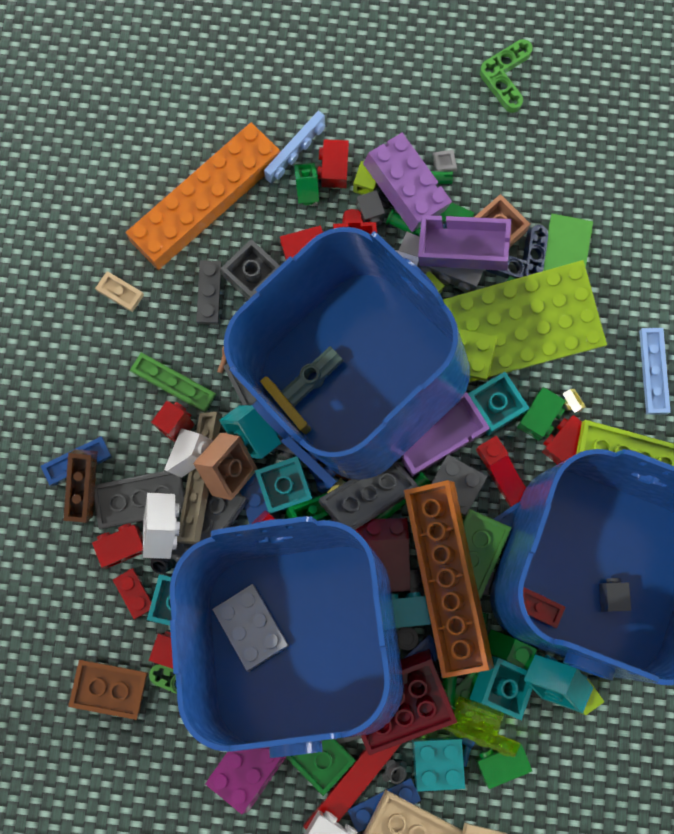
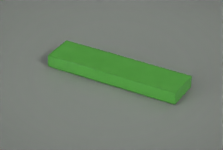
M142 352L130 369L131 373L204 413L207 412L216 397V393Z

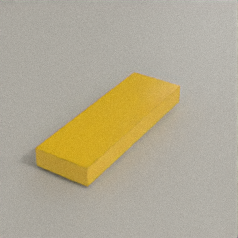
M266 376L260 380L299 430L305 435L309 433L311 427L274 382Z

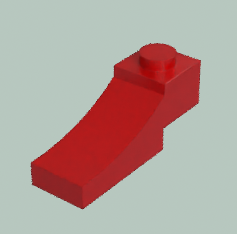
M496 435L478 446L476 452L486 465L487 472L509 506L512 507L521 501L526 487L508 456L509 453Z

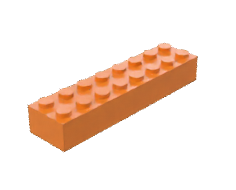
M252 122L249 123L125 233L129 241L157 270H160L265 176V168L275 159L280 150Z
M446 480L404 490L442 678L490 670L494 668L455 482Z

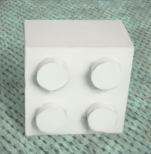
M147 493L143 519V558L171 559L172 550H176L180 522H177V518H175L179 517V504L175 503V494Z

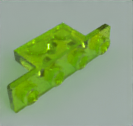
M460 696L457 699L454 710L457 723L442 729L452 732L459 738L472 740L479 746L497 750L501 755L515 757L521 744L499 735L504 713Z

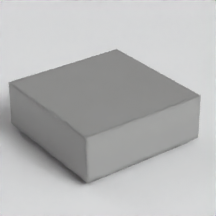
M454 150L433 153L435 171L457 172Z

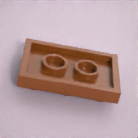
M79 660L68 707L138 720L148 672Z

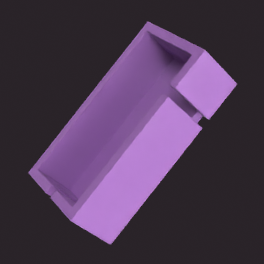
M403 132L387 141L386 145L382 144L368 153L363 165L411 232L421 227L422 215L438 216L445 212L451 204V199L441 186L437 188L438 181Z
M422 215L418 251L420 266L508 270L511 219L446 216L447 229H443L442 216Z
M466 391L458 403L402 455L401 462L411 478L445 459L447 455H451L463 448L468 442L471 443L483 436L490 429Z

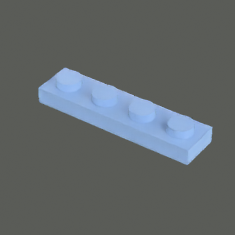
M318 110L265 168L264 173L267 181L272 184L276 179L279 180L285 173L287 166L294 164L298 159V154L310 146L315 135H320L325 128V115Z
M641 328L639 333L646 415L669 414L671 412L663 328Z

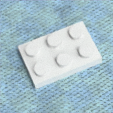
M255 585L248 586L213 609L246 671H251L289 647Z

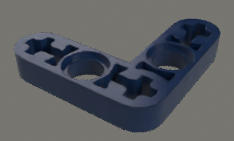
M539 224L530 228L526 234L523 259L509 256L508 265L512 263L516 266V274L510 272L509 267L507 271H486L501 277L509 278V276H512L516 279L542 272L548 243L547 229ZM531 250H535L538 253V260L531 257Z

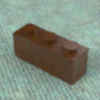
M75 449L68 453L63 521L87 523L93 518L98 451Z

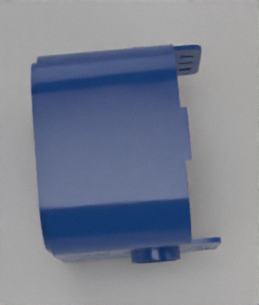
M340 227L327 230L314 237L293 258L290 256L256 289L257 292L231 318L224 336V353L230 367L229 370L257 399L252 406L283 439H286L288 436L293 437L332 471L349 479L372 478L390 468L458 403L464 395L470 379L469 360L455 318L444 304L437 288L413 262L407 258L404 259L375 231L369 234L357 228ZM331 346L344 362L325 378L321 387L313 389L296 406L293 405L311 427V431L305 435L266 390L260 380L266 376L282 391L300 374L303 366L311 364ZM311 373L308 380L315 379L317 373Z
M592 449L580 452L535 477L522 495L491 585V608L500 627L514 639L564 658L563 663L586 673L613 681V677L660 685H674V466L632 450L623 449L613 452L604 449ZM621 578V583L629 582L631 611L601 612L599 584L607 583L606 579ZM524 587L566 607L557 628H552L529 617L524 604Z
M310 516L266 520L249 525L211 531V537L194 544L179 559L170 582L172 618L170 620L173 673L176 674L177 701L181 719L189 733L201 744L214 750L226 752L269 747L270 758L323 752L322 741L368 735L383 728L394 717L402 701L404 685L390 580L384 564L363 537L354 529L335 521H317ZM253 584L289 647L248 672L213 609Z

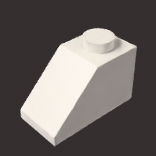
M181 428L164 470L182 478L196 468L193 463L213 440L202 434Z

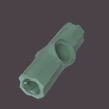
M331 346L328 347L311 364L303 366L300 374L281 392L296 406L313 389L321 387L325 378L344 360ZM311 373H317L315 379L308 380Z

